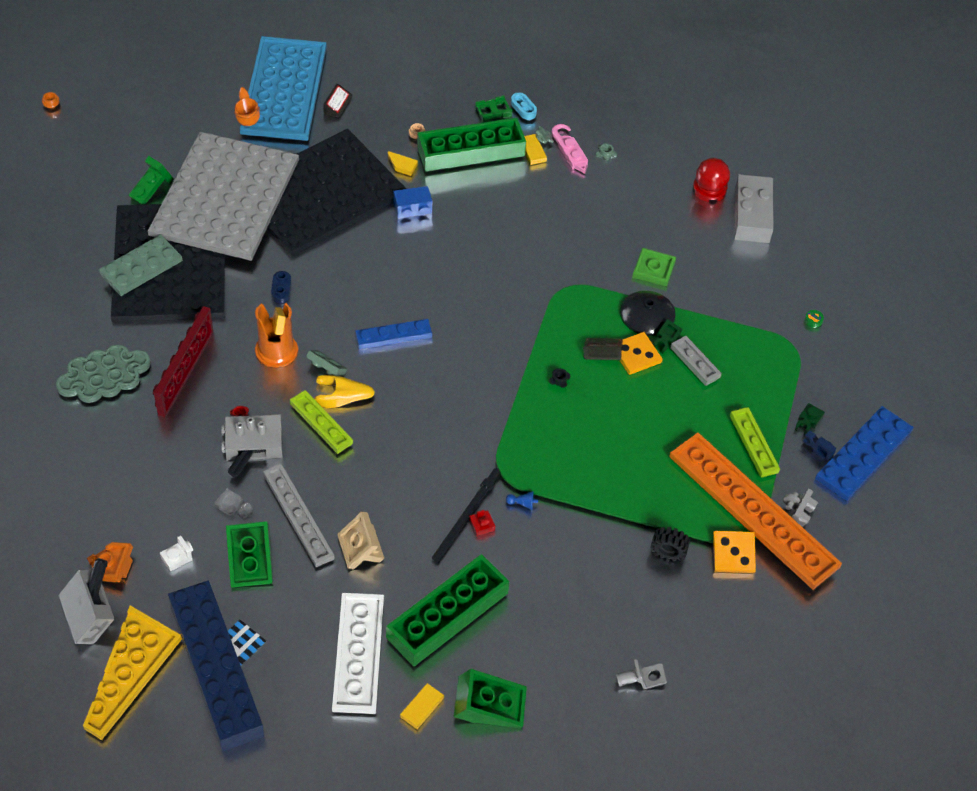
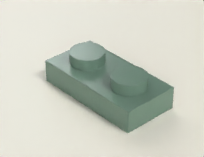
M309 350L306 356L312 361L313 365L320 368L323 367L327 370L326 373L332 376L345 375L348 369L319 350Z

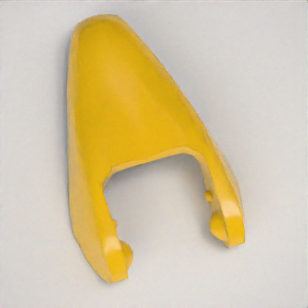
M320 375L316 378L318 384L336 385L333 394L318 395L314 399L323 408H336L354 401L371 398L375 392L371 386L345 377Z

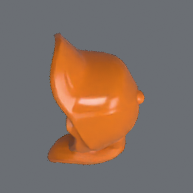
M241 87L239 92L240 101L235 105L234 114L241 125L252 126L260 118V107H258V103L249 97L247 90Z

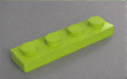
M306 390L290 399V405L337 454L353 444V439Z
M749 407L731 411L730 418L760 477L779 473L780 467Z

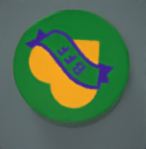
M810 310L806 313L805 323L809 327L818 328L823 324L824 316L820 311Z

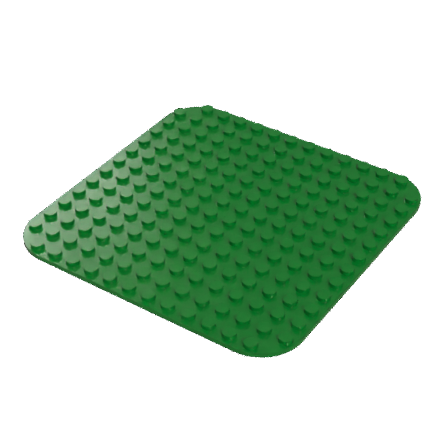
M572 285L555 293L548 303L497 448L496 465L502 478L512 487L527 493L534 491V495L659 529L661 527H665V529L671 527V530L676 528L678 532L683 531L684 535L687 534L688 537L713 543L714 531L750 532L669 456L670 452L696 433H699L771 498L776 474L760 477L730 418L731 411L749 407L779 465L801 369L800 355L795 346L783 336L771 331L674 307L676 313L674 324L683 329L676 341L687 336L722 373L721 377L705 386L671 349L670 344H668V348L663 354L661 353L662 345L658 344L655 347L663 359L662 363L629 375L618 358L587 357L589 343L613 344L637 335V333L631 331L623 323L620 316L622 302L629 295L591 285ZM647 336L652 344L659 338L657 336ZM561 368L570 374L571 377L567 380L565 388L549 383V378L553 376V370Z

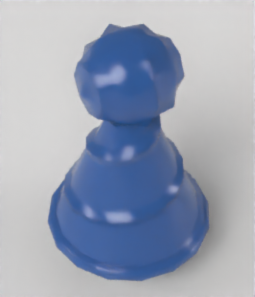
M534 491L519 497L509 494L506 497V503L512 505L516 502L532 511L533 503H538V499H534Z

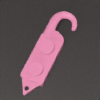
M565 124L555 125L551 132L560 151L572 169L575 168L585 173L588 159L577 141L572 136H560L558 132L559 129H566L567 131L571 129Z

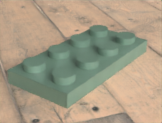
M159 235L100 268L99 272L112 288L122 296L183 260L182 256L162 235Z

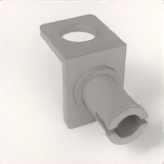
M635 659V669L616 673L620 687L638 682L641 683L643 689H648L667 683L664 667L661 663L641 668L638 659ZM650 672H660V678L657 681H651L649 679Z

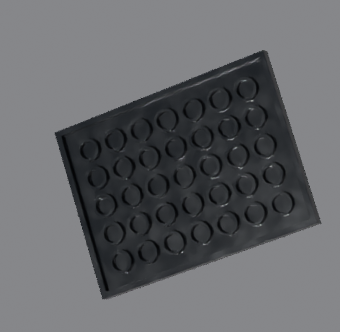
M347 128L297 153L299 161L267 230L293 256L392 204L393 191L407 188Z
M162 204L117 205L114 260L155 238L148 236V229ZM168 241L182 256L183 261L122 296L112 288L111 321L195 319L196 314L200 313L203 306L210 308L212 318H225V254Z

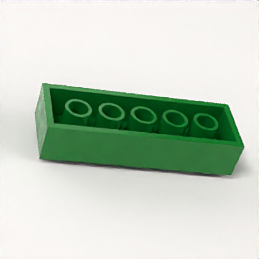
M510 118L418 132L417 148L426 172L525 156L526 139L518 118Z
M481 554L386 626V638L414 667L506 596L510 581Z

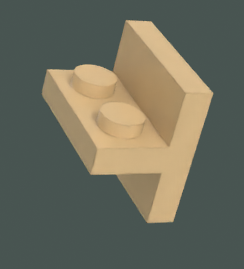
M361 511L337 534L349 569H355L364 560L380 563L384 559L374 525L371 524L367 512Z

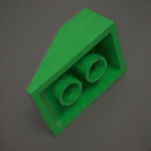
M266 521L226 525L231 588L273 584L269 523Z
M469 669L458 676L454 717L472 723L522 728L527 686Z

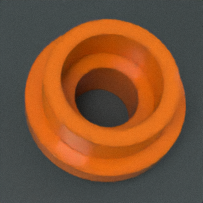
M53 92L45 93L42 98V104L47 108L56 107L60 102L59 97Z

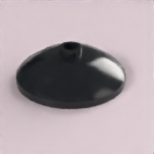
M638 291L630 294L624 299L620 309L623 323L631 331L637 334L645 332L647 336H656L667 319L674 323L676 314L670 300L662 294L653 291Z

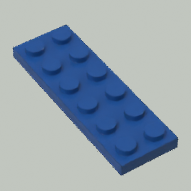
M881 406L817 473L815 479L848 501L904 441L914 427Z

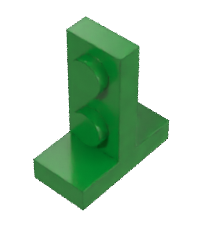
M150 156L145 160V163L150 168L128 195L141 205L149 201L163 181L171 184L174 180L167 169Z

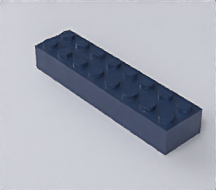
M209 580L168 593L173 615L222 752L264 737L262 721Z

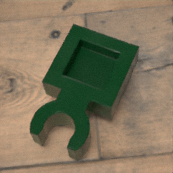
M667 319L656 335L659 338L655 340L654 347L658 344L662 345L661 353L663 354L667 350L668 344L671 345V343L675 342L683 329Z
M808 403L799 415L798 420L800 421L797 422L795 430L797 431L800 427L804 428L805 436L811 427L816 428L824 417L825 412Z

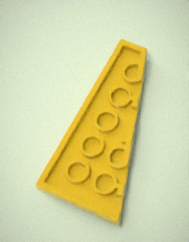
M131 605L128 608V614L121 626L120 635L114 644L105 667L103 679L98 685L96 697L91 703L83 724L84 730L100 740L106 736L182 640V636Z

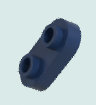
M278 271L273 275L271 298L278 304L286 303L290 299L292 282L291 275L286 271Z

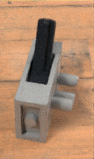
M281 415L225 417V425H222V437H225V441H222V453H226L227 461L234 460L228 469V473L232 477L239 476L247 462L251 459L282 458Z
M101 558L95 560L93 570H78L59 594L75 644H94L115 619L102 585L108 562Z

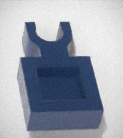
M811 430L805 434L806 438L803 442L813 447V452L828 463L833 458L836 447L822 436L818 438Z

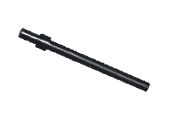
M494 468L488 478L482 481L480 484L481 488L432 556L434 561L439 562L485 494L491 491L494 481L500 474L497 468Z

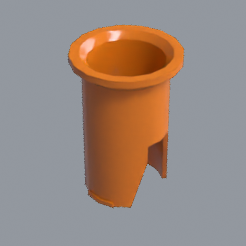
M262 303L255 310L258 329V342L255 346V354L260 363L267 367H285L292 363L298 354V345L292 334V310L287 303L283 307L286 319L282 335L274 333L272 327L273 317L269 318V313ZM280 337V342H269L268 339Z

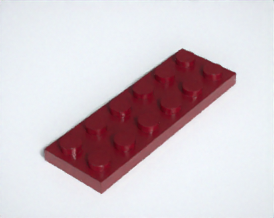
M203 306L200 313L196 314L193 325L187 329L185 339L179 343L178 351L175 355H172L170 365L167 370L163 371L159 384L154 386L153 395L159 416L166 417L213 333L211 310L208 307Z

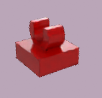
M481 510L469 516V521L476 536L495 531L496 526L488 510Z

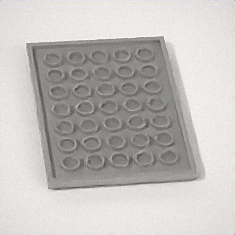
M199 132L148 229V236L157 237L162 235L168 241L252 261L299 161V155Z

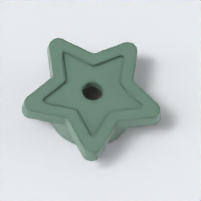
M541 126L535 131L537 133L536 137L540 142L544 144L548 141L554 142L550 137L551 133L545 131Z
M604 143L598 145L599 151L596 153V156L603 157L608 161L610 157L617 156L618 153L613 151V145Z

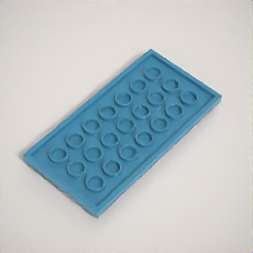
M261 36L248 91L249 97L258 103V107H260V118L252 126L241 125V135L308 141L327 42Z

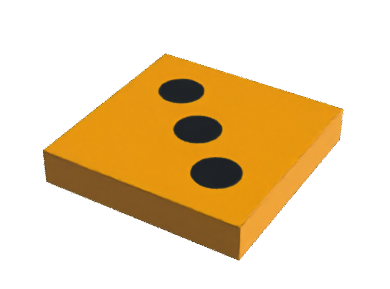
M645 332L613 343L621 344L618 359L629 375L662 363V357Z
M713 532L714 572H756L755 532Z

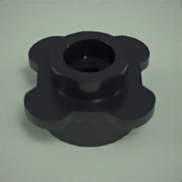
M555 369L552 372L553 376L549 378V383L565 388L567 380L571 376L564 369Z

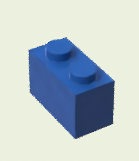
M428 186L393 191V203L397 218L432 213L433 201Z

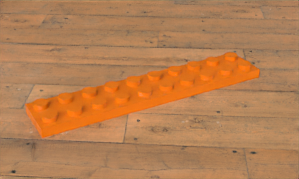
M696 433L670 452L669 457L745 528L750 532H755V537L812 590L841 567L842 563L702 435Z

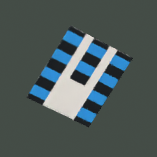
M240 619L228 630L241 666L266 642L264 638Z

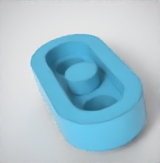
M523 93L512 95L511 106L518 114L527 120L534 119L537 114V107Z

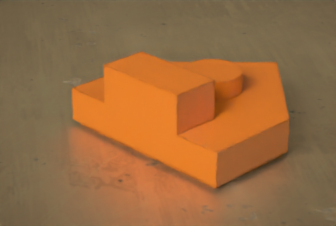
M111 542L105 546L106 549L96 555L92 554L87 560L92 568L96 559L106 560L108 564L102 581L120 583L121 578L127 577L133 560L130 554L133 546L131 543Z

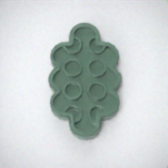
M119 344L108 347L106 351L94 350L87 357H76L68 363V373L61 375L56 381L57 391L64 397L78 395L81 401L87 403L95 402L102 396L114 397L121 389L130 390L139 384V374L147 371L150 367V357L143 350L129 352L127 347Z

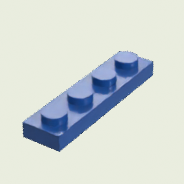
M423 319L355 330L358 348L366 349L432 338V330L429 320Z

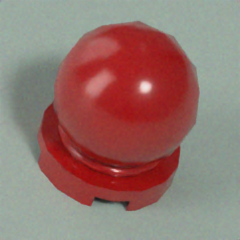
M706 159L697 168L693 189L695 190V196L700 200L709 202V200L717 199V201H720L727 194L730 171L728 165L722 159Z

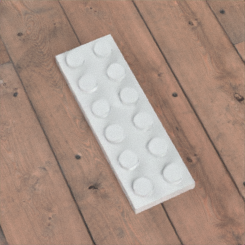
M342 593L332 712L376 714L384 595Z

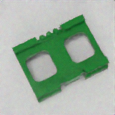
M504 95L495 97V100L475 102V109L478 110L482 123L490 122L500 117L502 119L512 117V109H510ZM504 103L507 109L498 110L496 105ZM489 107L491 113L483 114L481 109Z

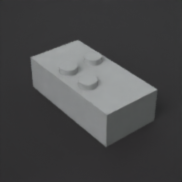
M738 174L735 186L734 240L770 243L773 233V178Z

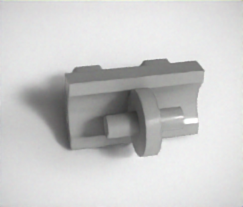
M809 488L805 494L799 495L797 492H793V494H786L783 499L786 509L791 510L789 515L802 527L811 518L810 515L804 512V509L811 513L818 504L811 497L813 491Z

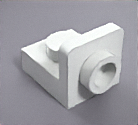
M182 536L177 537V544L160 552V557L170 572L192 561L191 552L193 548L188 540L184 541Z

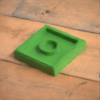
M642 248L632 277L667 287L676 257Z

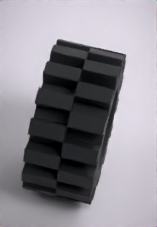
M661 527V530L658 528L654 532L651 551L655 552L656 556L660 555L659 558L661 559L665 557L667 561H670V559L681 561L682 558H686L690 538H688L687 534L684 535L683 531L678 532L676 528L671 530V527H667V529Z

